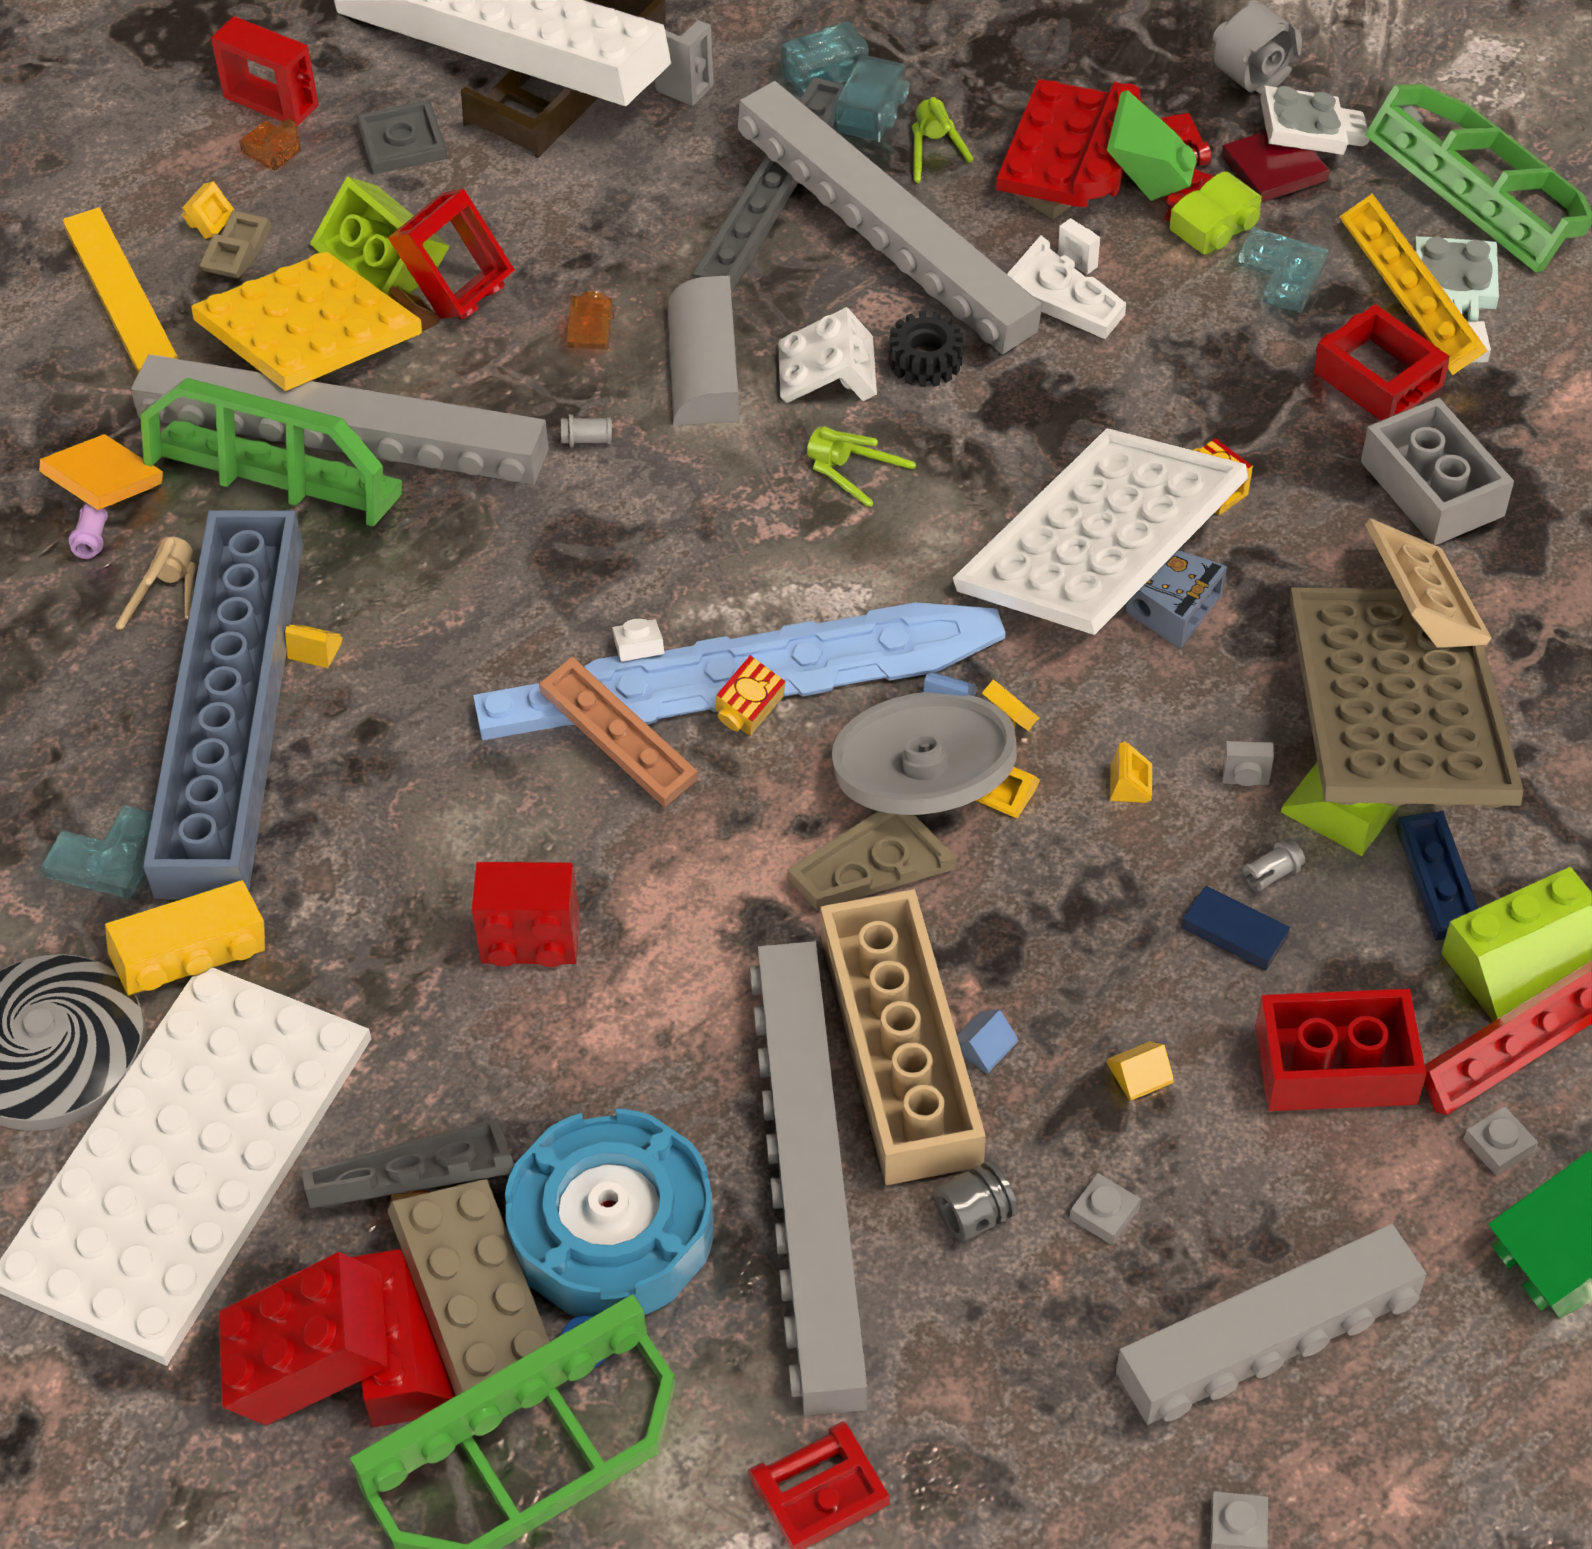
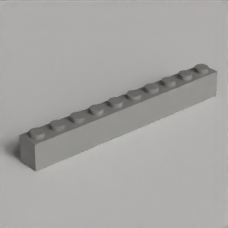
M773 81L739 100L738 130L746 139L751 140L766 153L770 160L777 162L790 173L796 182L803 184L817 196L823 205L828 206L837 213L849 227L854 228L864 236L876 250L881 251L891 259L903 273H907L918 282L930 296L935 297L945 305L957 319L966 323L985 343L990 344L1003 355L1038 333L1043 305L779 83Z
M148 354L131 387L136 411L140 419V414L150 404L185 378H191L343 418L378 459L503 479L510 482L535 485L549 450L545 419L309 381L284 391L260 372ZM180 396L159 412L160 422L171 424L174 420L187 421L195 426L217 431L216 409L213 404ZM234 410L235 435L286 443L285 423ZM304 429V446L344 453L329 435Z
M816 941L758 946L759 965L750 966L752 995L761 994L762 1006L754 1007L756 1036H766L767 1048H758L760 1078L770 1077L771 1090L762 1091L764 1121L774 1120L775 1134H766L769 1165L778 1164L780 1178L770 1179L773 1209H783L784 1223L775 1224L777 1254H787L789 1269L779 1270L782 1301H792L794 1315L784 1317L787 1349L797 1348L798 1364L789 1365L791 1397H802L804 1416L867 1411V1381Z

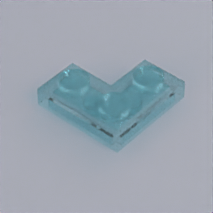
M1252 228L1240 251L1238 265L1272 274L1264 291L1263 302L1302 313L1327 263L1329 249Z
M124 805L104 841L62 830L41 866L45 877L131 899L145 873L143 865L153 812Z

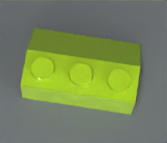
M347 176L310 245L319 253L329 252L388 296L392 286H398L409 292L419 287L388 239L390 235L414 215L379 186ZM433 234L422 244L438 268L450 246L436 234Z
M1317 761L1284 803L1281 813L1362 856L1399 806H1392L1386 803L1343 805L1337 802H1325Z
M1571 866L1450 921L1441 954L1493 1022L1592 961V892Z

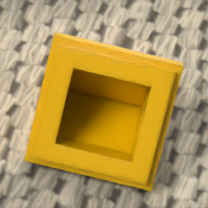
M290 624L285 629L287 658L328 669L342 644L343 637L338 633L306 625Z
M1126 741L1119 743L1110 765V801L1137 803L1151 801L1152 763Z
M1149 1041L1106 1060V1064L1129 1101L1173 1084L1174 1078L1164 1044Z

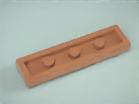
M573 656L539 683L540 693L664 808L698 780V771Z

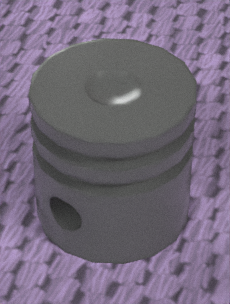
M990 1160L982 1163L981 1167L976 1166L970 1172L966 1171L934 1188V1199L938 1211L950 1233L961 1243L992 1228L996 1223L999 1224L1007 1218L1015 1216L1018 1212L1016 1198L1007 1178L1001 1169Z

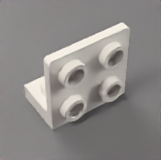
M848 307L827 315L821 320L797 332L790 333L779 340L780 397L786 403L839 378L844 387L852 389L862 401L877 395L873 336Z

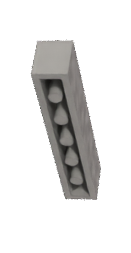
M1392 1223L1119 1349L1116 1374L1147 1425L1162 1418L1167 1422L1173 1421L1186 1414L1191 1409L1192 1404L1209 1396L1212 1400L1220 1399L1231 1393L1238 1386L1239 1382L1254 1375L1257 1378L1267 1377L1280 1369L1284 1361L1298 1354H1302L1304 1357L1314 1355L1325 1348L1330 1339L1345 1332L1350 1336L1361 1333L1373 1324L1375 1318L1390 1311L1396 1315L1409 1310L1420 1299V1293L1427 1273Z

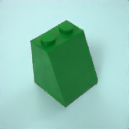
M1589 1150L1488 1223L1498 1238L1490 1244L1509 1270L1517 1264L1523 1270L1529 1280L1521 1286L1540 1311L1550 1305L1559 1318L1592 1302V1153Z

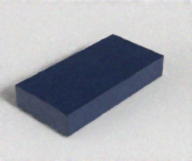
M1206 885L1182 921L1183 929L1265 970L1268 969L1289 937L1290 932L1289 926Z

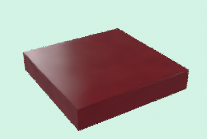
M1267 131L1224 144L1222 147L1221 156L1245 185L1262 196L1261 202L1328 181L1329 169L1313 150L1269 144Z

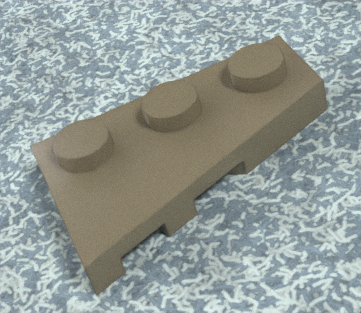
M878 811L788 868L787 878L815 910H820V906L847 902L955 870L957 868V858L915 815H900Z

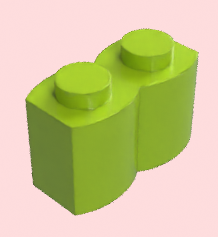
M1229 172L1219 173L1211 178L1200 190L1189 193L1172 208L1169 230L1203 255L1209 254L1215 249L1220 250L1229 243L1232 235L1249 230L1258 222L1261 214L1262 196Z

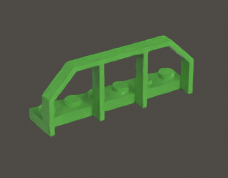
M1394 85L1365 133L1367 138L1535 272H1543L1565 238L1585 236L1592 225V211L1582 192L1472 106L1426 85ZM1417 105L1458 123L1464 129L1451 130L1443 142L1399 106ZM1490 148L1516 170L1503 171L1495 183L1455 150ZM1542 189L1564 206L1570 217L1562 218L1554 230L1507 192Z
M185 378L150 404L140 414L144 464L151 467L161 457H166L218 471L220 485L228 487L237 477L286 489L288 490L289 504L297 506L308 495L366 511V524L370 526H375L402 495V480L383 474V465L345 420L340 417L191 378ZM180 396L213 404L216 409L217 431L195 426L187 421L174 420L160 433L159 412ZM234 410L285 423L287 450L271 446L263 441H252L235 436ZM304 429L329 435L357 468L346 466L342 462L327 461L307 455L304 446Z
M632 1294L350 1457L360 1491L394 1549H501L658 1455L675 1390L674 1373L647 1335L644 1309ZM636 1346L661 1382L649 1429L645 1439L604 1462L556 1387L567 1380L576 1381L585 1377L594 1369L596 1363L613 1353L622 1354ZM546 1399L591 1471L519 1513L472 1436L485 1435L494 1430L501 1423L502 1419L521 1407H533ZM460 1443L507 1520L469 1544L403 1532L397 1527L377 1491L385 1492L397 1487L405 1480L408 1473L427 1462L436 1463L445 1459L453 1452L455 1446Z

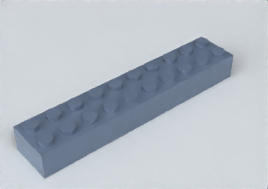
M208 511L143 865L154 899H184L241 880L244 881L248 891L250 889L287 652L285 629L286 626L291 624L303 549L296 511Z

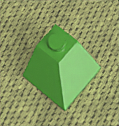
M1128 90L1121 92L1107 151L1150 201L1190 187L1196 166V156L1193 150Z

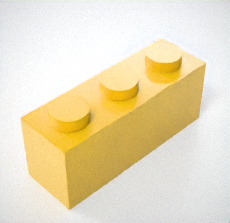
M243 880L105 924L108 955L128 996L144 990L157 989L165 983L183 977L200 975L211 967L214 968L235 960H245L256 953L265 951L264 920Z

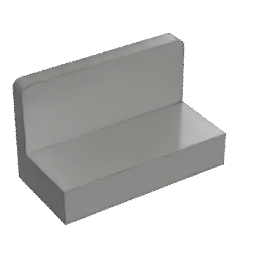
M697 20L682 36L665 30L671 64L655 79V89L657 92L691 106H694L714 85L711 25Z

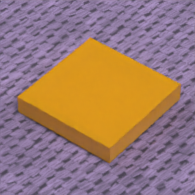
M105 434L41 458L39 472L97 510L161 485L163 471L155 466L145 465L143 458Z

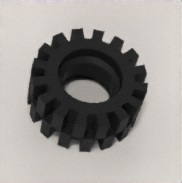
M919 311V318H915L913 313L906 315V322L899 319L896 322V328H891L889 337L890 368L895 370V376L899 379L905 376V383L912 385L914 380H919V387H926V381H932L933 387L939 386L940 378L946 383L952 380V374L957 376L963 361L964 337L963 332L960 333L961 327L958 323L952 325V318L948 316L940 320V313L933 312L932 317H926V311ZM921 346H930L937 348L938 350L931 352H922L915 350L914 348Z

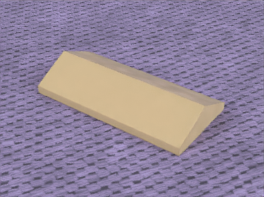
M1369 518L1365 526L1409 611L1437 648L1487 645L1492 637L1443 549Z

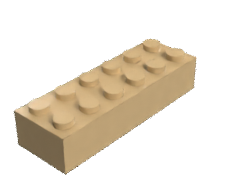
M915 889L820 906L821 941L885 1186L969 1170L976 1166L981 1167V1164L984 1163L986 1135Z

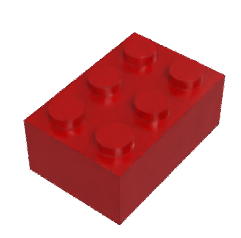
M1410 989L1261 995L1255 1031L1268 1111L1418 1104L1426 1077V1069Z
M337 1252L219 1311L222 1408L266 1426L389 1368L381 1271L341 1252Z

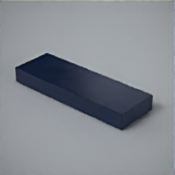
M1444 811L1398 817L1396 829L1436 941L1445 940L1450 921L1479 907Z

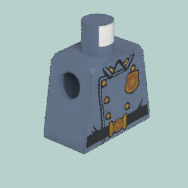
M1177 550L1126 603V610L1136 620L1181 649L1223 595L1227 566Z

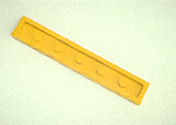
M1373 193L1339 216L1344 226L1424 337L1450 356L1448 370L1452 375L1488 351Z
M100 207L62 219L64 228L138 374L148 354L178 359Z

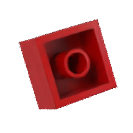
M476 862L471 910L481 964H493L501 967L513 964H541L546 967L577 964L580 912L573 862Z

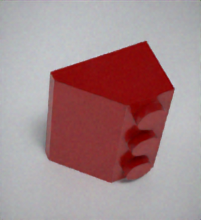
M402 1249L354 1256L352 1258L381 1271L389 1368L362 1380L364 1403L372 1428L414 1421L456 1395Z

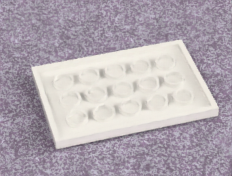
M1107 428L953 577L956 590L963 594L1095 635L1248 479L1246 464Z

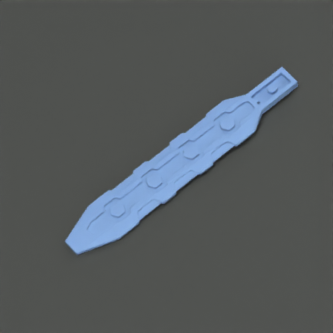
M915 602L870 610L867 615L822 623L808 621L783 626L781 630L733 639L724 636L696 641L693 646L665 650V654L629 661L621 662L619 655L596 659L584 667L648 725L657 723L658 719L706 710H711L714 713L717 712L715 710L716 695L749 655L786 681L784 696L799 694L803 697L830 692L834 687L882 678L891 681L935 673L1005 639L1006 633L996 608ZM539 683L473 695L482 740L565 725H575L540 693Z

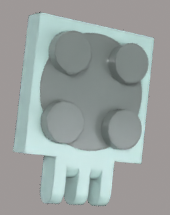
M1416 236L1413 249L1460 313L1468 312V322L1478 321L1479 308H1497L1499 286L1496 241Z

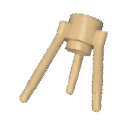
M166 537L161 540L148 572L116 623L117 630L121 631L124 629L156 577L168 583L176 582L182 577L185 578V618L189 620L195 576L198 570V565L191 562L193 549L190 544L177 537Z

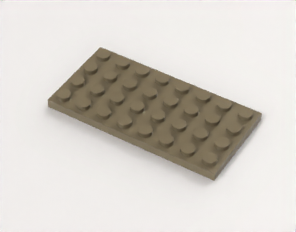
M1291 587L1290 608L1325 802H1337L1343 805L1386 803L1392 806L1404 804H1434L1441 807L1483 805L1490 808L1521 806L1524 789L1484 645L1437 648L1412 616L1399 589ZM1465 590L1471 600L1469 590Z

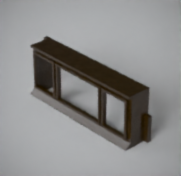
M584 0L663 24L666 30L665 0ZM511 70L486 95H482L467 87L461 90L463 126L471 123L476 124L535 152V157L539 158L598 97L566 87L552 102H549L520 88L531 77L530 75ZM510 98L540 112V114L534 119L504 105V103Z

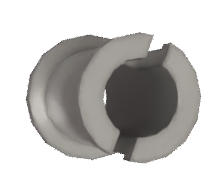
M569 414V418L560 419L561 444H569V448H574V443H612L611 417L573 418V414Z
M1280 840L1274 844L1272 851L1252 863L1244 865L1242 873L1243 876L1253 874V876L1246 879V882L1251 889L1258 893L1287 874H1298L1301 866L1305 864V856L1295 841L1288 840L1285 842Z

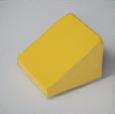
M1013 767L1011 773L998 787L975 801L1018 819L1037 789L1040 779Z

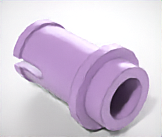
M85 504L83 508L81 507L76 530L72 531L69 535V545L76 556L84 559L93 558L103 549L104 541L101 536L108 518L105 508L97 510L89 504Z

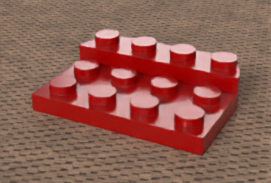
M1038 79L998 173L996 190L1076 207H1088V199L1103 197L1107 194L1115 197L1121 188V177L1124 170L1107 151L1121 92L1128 90L1142 102L1139 87L1134 84H1122L1114 81L1108 93L1092 88Z

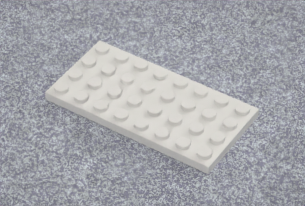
M212 967L200 975H193L1 1257L0 1294L167 1366L371 1041L369 1029Z

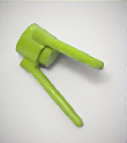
M931 97L921 102L915 114L918 122L911 126L914 134L913 181L915 183L921 181L922 137L924 135L931 139H939L947 133L968 163H972L974 160L969 149L956 131L953 121L949 119L944 103L936 97Z
M826 426L818 427L813 432L807 446L808 457L815 460L813 469L827 475L867 507L873 505L872 499L832 468L836 465H844L849 458L850 452L908 469L916 468L914 461L861 446H876L878 444L876 438L840 432Z

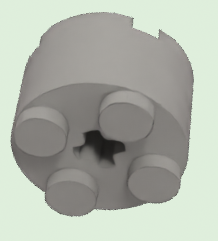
M1256 0L1247 3L1244 9L1239 11L1229 22L1220 24L1213 35V41L1216 43L1214 61L1217 68L1251 93H1253L1252 91H1257L1259 94H1262L1264 86L1277 87L1292 70L1288 64L1293 54L1299 57L1302 49V35L1300 31L1266 5Z

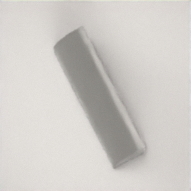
M730 275L695 278L678 286L671 293L667 302L673 425L739 422V395Z

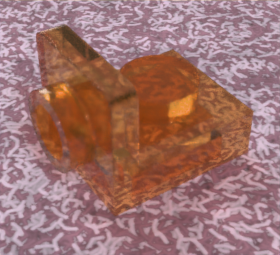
M287 119L278 127L265 120L239 140L243 154L274 171L301 151L297 125L291 119Z
M593 291L584 292L582 296L571 295L567 335L568 347L609 350L612 319L615 318V307L612 298L606 297L603 293Z

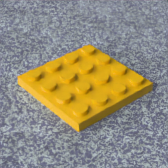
M327 251L314 254L309 259L294 265L281 267L274 273L256 280L246 281L239 287L221 294L211 295L208 299L191 305L193 320L284 391L422 334L420 318Z

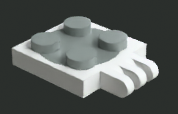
M1264 86L1260 100L1269 144L1344 155L1348 144L1356 146L1368 144L1370 139L1365 136L1368 129L1364 113L1341 108L1338 97L1325 92L1310 93L1297 91L1287 86Z

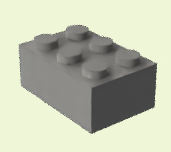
M1440 398L1367 427L1361 463L1431 544H1440L1505 516L1514 480Z

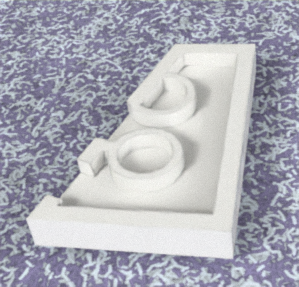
M1042 235L1039 236L1007 274L1043 304L1041 312L1103 339L1108 337L1125 316L1126 302L1094 277L1082 275L1075 269V262L1065 254L1060 257L1050 249V242Z

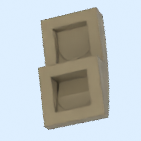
M232 210L222 235L213 234L201 261V270L233 278H239L256 259L272 229L269 218Z

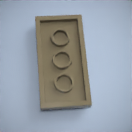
M487 1179L392 1201L387 1211L456 1396L550 1342L520 1263L512 1248L508 1232Z

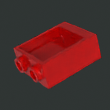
M235 16L211 37L224 98L295 127L299 126L319 106L308 45ZM247 59L273 69L277 84L250 74Z
M464 188L441 193L388 237L440 319L457 317L458 320L470 316L479 308L477 302L484 296L488 297L500 291L505 286L503 280L515 271ZM449 221L481 269L480 273L455 294H453L422 245Z
M1374 304L1363 313L1353 315L1347 324L1334 333H1327L1321 338L1316 347L1317 356L1314 373L1382 421L1413 408L1444 385L1450 356L1377 304ZM1368 340H1372L1409 368L1387 382L1349 354Z

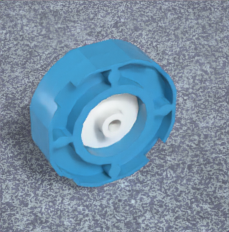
M616 1109V1116L595 1117L583 1120L582 1113L570 1116L550 1126L514 1164L509 1175L505 1191L506 1223L512 1248L520 1263L527 1284L569 1315L594 1317L632 1294L644 1309V1315L649 1314L672 1302L707 1261L713 1242L714 1215L712 1192L706 1165L691 1141L652 1115L634 1110Z

